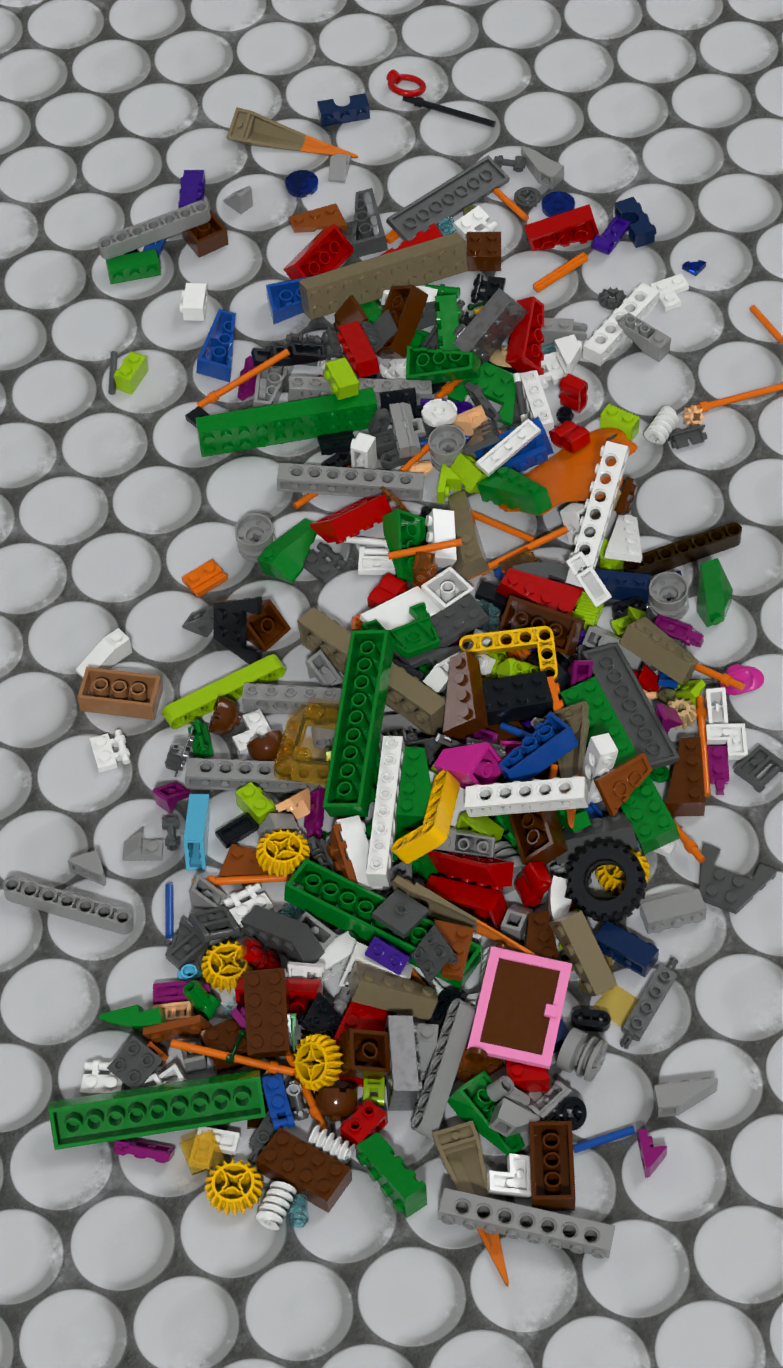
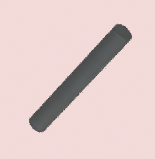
M112 351L110 354L108 390L110 395H114L116 392V382L114 379V373L117 370L118 353L116 351Z

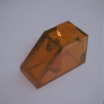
M465 1048L457 1071V1080L467 1083L483 1071L490 1076L502 1069L503 1059L487 1056L485 1063H473L467 1060V1049Z

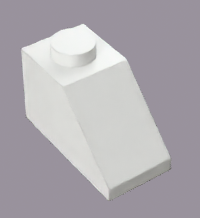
M574 334L554 340V352L558 351L569 374L572 373L578 363L580 351H582V344L580 340L577 341Z

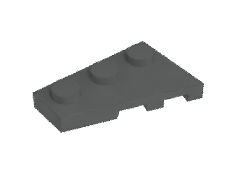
M487 420L481 423V426L477 428L463 448L466 455L500 441L496 420Z

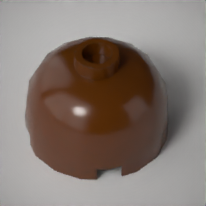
M218 696L213 708L214 712L213 716H211L209 732L216 735H226L232 732L235 726H239L242 715L238 714V706L232 699Z
M280 730L265 733L266 737L262 739L257 737L247 745L249 755L253 760L279 762L284 756L287 746L285 737Z
M340 1088L319 1089L315 1091L316 1107L323 1116L330 1117V1121H343V1117L349 1116L356 1108L357 1090L346 1088L345 1093Z

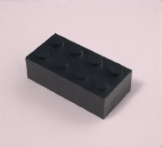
M545 671L482 681L488 726L501 724L502 722L509 723L533 719L534 717H545L550 711L553 712V699Z

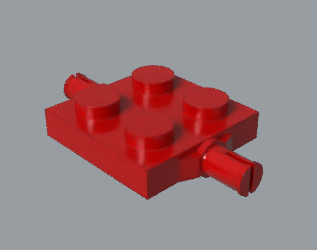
M244 939L241 944L242 957L257 967V970L281 968L279 955L275 951L264 949V945H261L255 939Z

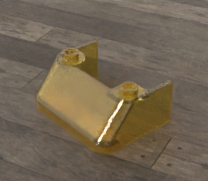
M313 703L287 721L273 766L274 775L278 779L326 786L329 763L311 760L310 749L302 747L307 726L336 729L338 706Z

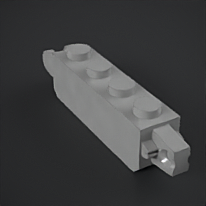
M544 318V327H541L544 343H541V345L554 346L555 339L573 334L577 341H584L587 339L586 331L588 326L585 323L574 322V319ZM510 335L503 342L509 344Z

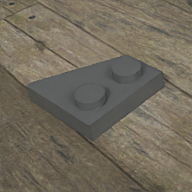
M468 381L463 385L475 406L482 405L487 417L491 420H496V422L501 419L500 415L483 395V390L478 384L474 385Z
M182 918L177 932L173 935L172 944L168 947L165 954L166 959L178 970H181L184 965L190 963L210 944H202L195 929Z

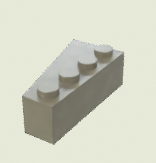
M582 910L568 912L548 922L572 963L576 974L581 979L582 987L587 994L598 996L617 986L615 978Z

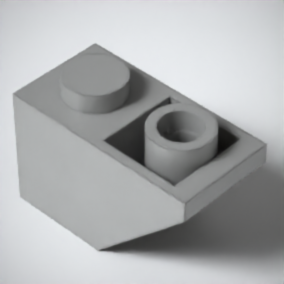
M513 904L507 909L502 921L501 933L521 944L528 926V913H533V909Z
M503 1098L494 1107L488 1128L509 1137L529 1131V1122L539 1121L540 1116L524 1109L511 1100Z

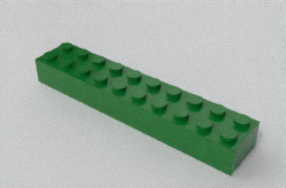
M373 388L359 390L356 396L338 400L336 395L332 394L196 417L201 456L207 457L284 444L349 430L353 432L368 429V425L377 411V402Z
M389 630L351 631L323 808L330 817H352L357 815L368 817L395 640Z
M595 676L560 692L565 707L586 701L589 705L588 719L590 725L586 747H588L591 737L609 733L618 749L613 769L637 755L634 746ZM648 775L640 786L636 787L629 795L630 798L626 803L619 807L620 811H623L633 825L637 843L644 855L680 838L677 825Z
M308 859L303 861L285 885V901L346 932L353 930L362 940L371 943L374 937L379 936L410 955L434 925L433 921L425 918L403 939L372 918V912L386 898ZM473 941L471 942L462 982L441 977V971L435 977L462 989L481 961L483 946ZM412 959L410 964H413L415 967L419 968L415 961Z
M259 1069L49 1102L48 1106L55 1150L266 1117Z

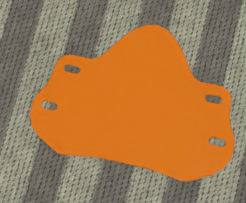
M598 429L589 432L591 443L577 452L570 453L563 448L543 464L526 473L525 477L547 488L552 507L540 515L546 514L564 502L586 501L587 498L590 499V485L596 479L595 468L597 463L601 462L600 451L602 445H606V441L630 447L628 456L633 454L638 449V446L629 441L624 432L619 429ZM613 434H617L613 439L607 440ZM610 459L607 461L606 465L610 467L614 466L616 464V460ZM622 476V479H621V483H620L619 489L621 488V485H622V483H623V476ZM604 477L601 483L608 484L611 478ZM600 494L597 496L596 500L605 498L606 496ZM505 504L498 506L504 511L522 512L519 508H507Z

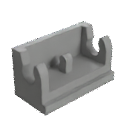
M556 1080L552 1088L534 1105H530L527 1110L540 1116L539 1121H551L557 1115L555 1111L558 1110V1103L562 1102L565 1097H571L572 1090Z

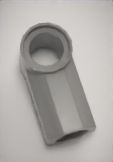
M508 1076L500 1077L486 1088L487 1094L492 1101L498 1102L506 1098L524 1109L530 1103V1096L517 1089Z

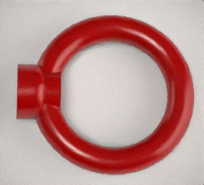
M394 69L387 74L389 89L398 95L415 97L422 95L426 90L425 82L417 76L399 74ZM402 80L411 81L418 84L420 88L404 90L395 86L394 83L399 84Z

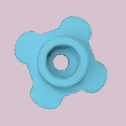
M193 964L184 965L181 971L177 973L178 979L184 981L196 980L202 976V972L197 970Z

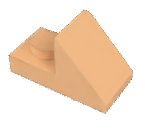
M482 405L458 414L456 420L451 425L461 428L466 436H472L474 434L473 428L487 421Z
M309 787L275 805L278 812L286 809L287 812L290 811L293 814L295 820L310 814Z

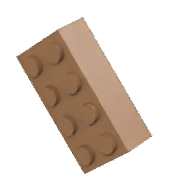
M86 667L77 697L80 711L155 720L163 691L162 680L159 675Z

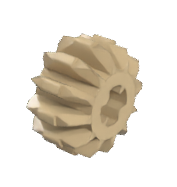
M675 697L674 702L668 701L667 706L676 709L683 722L682 725L675 727L676 730L679 727H682L684 730L687 726L692 727L697 714L696 707L692 705L691 700L685 701L684 697L678 700Z

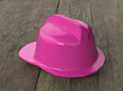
M736 664L730 666L725 673L733 676V679L744 683V689L741 691L732 686L727 687L722 685L720 681L719 686L725 687L726 694L739 695L760 688L764 683V676L755 667Z

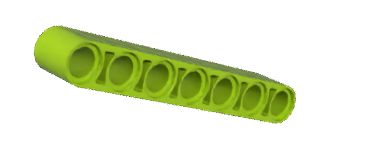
M271 654L168 704L163 708L162 715L172 729L180 728L214 711L213 708L218 696L227 697L235 701L242 697L244 683L269 684L283 677L286 673V668L277 655Z

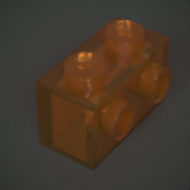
M416 552L412 568L413 588L418 586L421 589V585L437 575L438 565L435 562L434 553Z

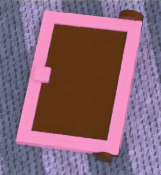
M496 944V947L491 946L467 1047V1060L482 1064L486 1062L487 1056L550 1069L572 963L508 950L505 944Z

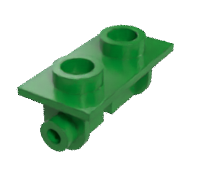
M199 719L194 720L191 725L194 726L192 734L195 735L192 743L194 758L214 756L207 724L203 725Z

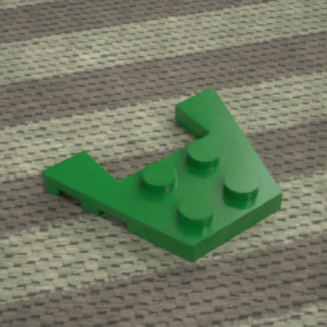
M485 361L480 366V377L465 379L448 395L447 400L464 402L468 393L463 385L468 381L474 385L478 384L483 390V395L488 400L502 405L499 412L501 419L498 422L511 427L516 395L513 373Z
M424 602L409 607V613L416 621L389 630L395 640L394 651L407 659L440 647L439 637L434 625L430 621L431 617L427 613ZM376 619L361 625V630H386Z

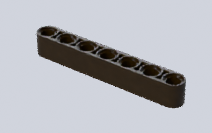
M735 522L728 523L642 553L641 563L624 561L623 572L653 576L736 547L741 543L742 527Z

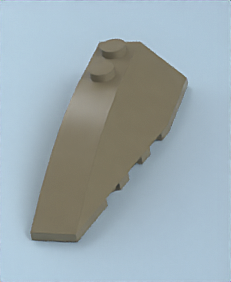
M466 490L449 496L448 510L454 511L456 539L462 538L463 543L462 546L456 547L457 560L452 568L466 580L490 569Z

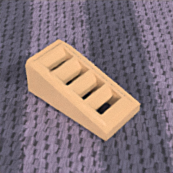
M190 1001L153 1005V1009L159 1007L165 1011L166 1022L196 1016L194 1013L195 1007Z

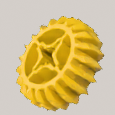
M280 828L279 832L272 830L271 835L265 833L264 838H260L259 844L256 847V858L259 867H262L263 872L268 871L269 875L276 874L277 878L280 875H283L285 878L288 874L293 876L303 861L310 859V848L307 840H304L303 835H298L296 831L291 833L289 828L287 831H282Z
M634 848L628 850L641 863L646 875L645 880L648 883L650 865L647 862L646 856H642L641 851L635 853ZM615 865L598 867L596 869V878L599 880L600 887L604 886L605 892L611 890L612 896L615 893L620 895L626 884L623 871ZM608 868L612 870L613 875L607 872Z
M228 940L227 944H223L220 941L218 947L213 945L212 951L207 950L206 956H203V963L201 965L202 976L206 979V983L211 985L213 990L219 988L221 993L224 989H227L229 994L231 989L236 988L240 977L243 976V971H252L257 968L243 959L242 946H239L237 940L234 944H231ZM240 960H242L245 963L243 969L240 968ZM214 965L218 966V973L213 970Z
M322 1034L308 1035L300 1040L299 1045H296L297 1052L293 1053L295 1060L292 1061L297 1072L295 1078H300V1083L302 1085L305 1084V1089L318 1091L319 1089L330 1088L335 1085V1081L340 1079L338 1074L343 1072L340 1066L344 1064L340 1057L343 1054L338 1052L340 1046L335 1045L336 1040L330 1039V1036Z
M232 1158L231 1163L227 1164L224 1160L223 1166L216 1164V1171L210 1170V1177H206L207 1185H205V1192L212 1208L216 1207L218 1212L224 1210L226 1215L233 1211V1215L236 1216L237 1211L245 1214V1208L252 1210L253 1204H258V1197L262 1196L263 1182H261L262 1178L256 1167L251 1168L249 1162L244 1165L243 1160L240 1159L238 1163H235V1160ZM223 1180L224 1186L221 1187L222 1190L217 1192L218 1185ZM250 1182L251 1187L249 1191L245 1194L244 1189L247 1187L246 1184Z

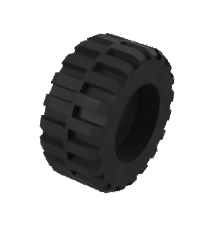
M601 842L597 843L595 847L591 845L586 847L584 853L580 851L576 855L578 858L576 861L571 862V870L567 873V889L571 900L579 910H582L585 916L597 922H606V920L609 922L616 920L618 922L625 916H631L633 914L632 911L640 907V901L644 899L646 894L644 891L647 888V881L645 880L646 875L641 863L631 851H628L622 845L617 846L615 843L603 844ZM615 865L625 875L626 884L623 891L612 900L601 901L596 899L588 888L590 875L600 866Z

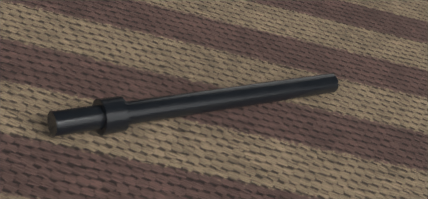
M403 96V101L412 103L419 108H429L493 128L496 124V121L425 101L421 97Z

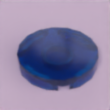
M308 170L294 171L285 180V187L288 193L295 197L303 198L309 194L312 195L319 186L317 176Z
M551 192L542 199V211L546 216L552 217L575 209V200L566 192Z

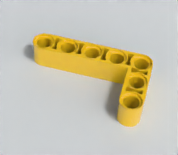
M548 626L466 635L459 641L460 650L462 652L467 651L473 656L537 648L540 671L552 670L555 673L553 676L554 681L556 682L558 679L554 635L552 629ZM546 632L550 635V638L542 640L539 637L540 634ZM523 635H529L531 640L524 643L520 638ZM504 637H509L512 641L509 645H504L501 643V640ZM489 639L493 643L490 647H484L482 642ZM465 642L474 644L469 650L463 648ZM549 651L552 653V657L544 659L542 653Z
M448 770L440 771L434 779L423 825L399 838L391 847V851L405 864H409L439 847L448 837L460 789V782Z

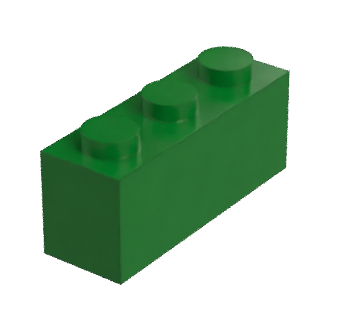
M156 249L106 259L110 284L161 275Z

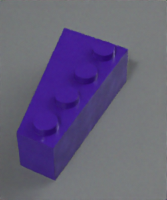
M184 170L183 177L180 179L181 189L179 190L178 208L197 201H204L206 181L204 170Z

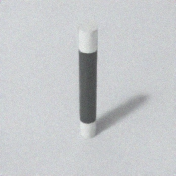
M514 373L513 377L521 423L528 419L520 373Z

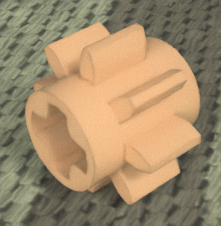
M691 405V409L685 407V412L681 415L685 420L683 424H689V426L702 425L701 421L705 418L702 414L703 409L697 408L696 405Z

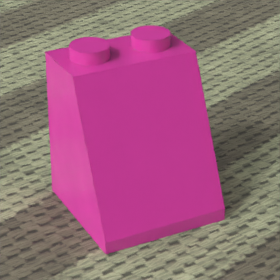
M483 742L443 749L433 766L438 772L448 770L460 782V787L465 789L466 786H473L475 784L490 785L496 783L501 774L498 764L502 759L489 743Z

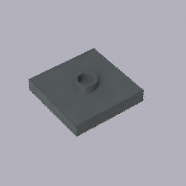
M397 888L372 912V918L404 939L429 915L430 910Z

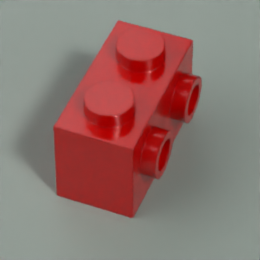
M367 1099L364 1104L357 1106L350 1119H345L341 1124L342 1140H348L351 1146L355 1144V1149L357 1150L356 1145L376 1132L380 1133L388 1124L387 1113Z

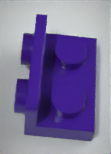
M379 936L373 938L365 952L367 957L397 975H400L405 966L410 964L413 959L410 954Z

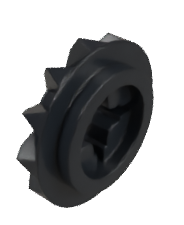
M571 1096L565 1097L562 1102L558 1103V1110L555 1111L557 1114L556 1121H572V1131L579 1129L584 1124L587 1116L584 1102L578 1097ZM567 1109L572 1110V1114L575 1118L568 1117L569 1114L567 1112Z

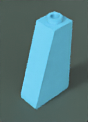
M189 794L183 838L186 870H206L210 822L209 794Z

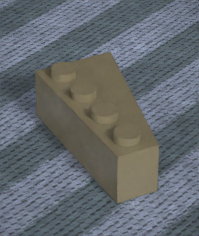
M646 617L629 624L619 643L681 685L690 680L699 662L691 653L687 652Z
M358 959L355 960L348 977L351 1002L430 1021L438 1002L435 989Z

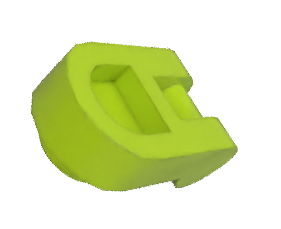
M385 1077L380 1080L364 1079L363 1104L368 1099L377 1104L378 1107H384ZM370 1092H378V1096H370Z

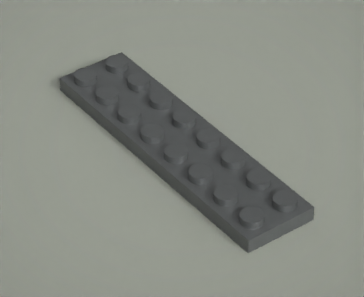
M488 155L387 218L386 222L403 241H410L416 237V233L420 231L425 232L430 229L429 226L434 223L437 227L462 212L467 206L473 205L491 194L494 189H499L507 184L510 177Z
M618 643L582 651L581 657L583 660H593L592 677L595 676L637 754L644 752L652 769L678 762L680 757Z

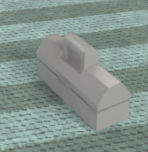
M408 403L389 404L391 425L399 459L417 455L421 452L418 437L426 435L423 419H414L411 405ZM417 425L418 430L414 431L413 426Z

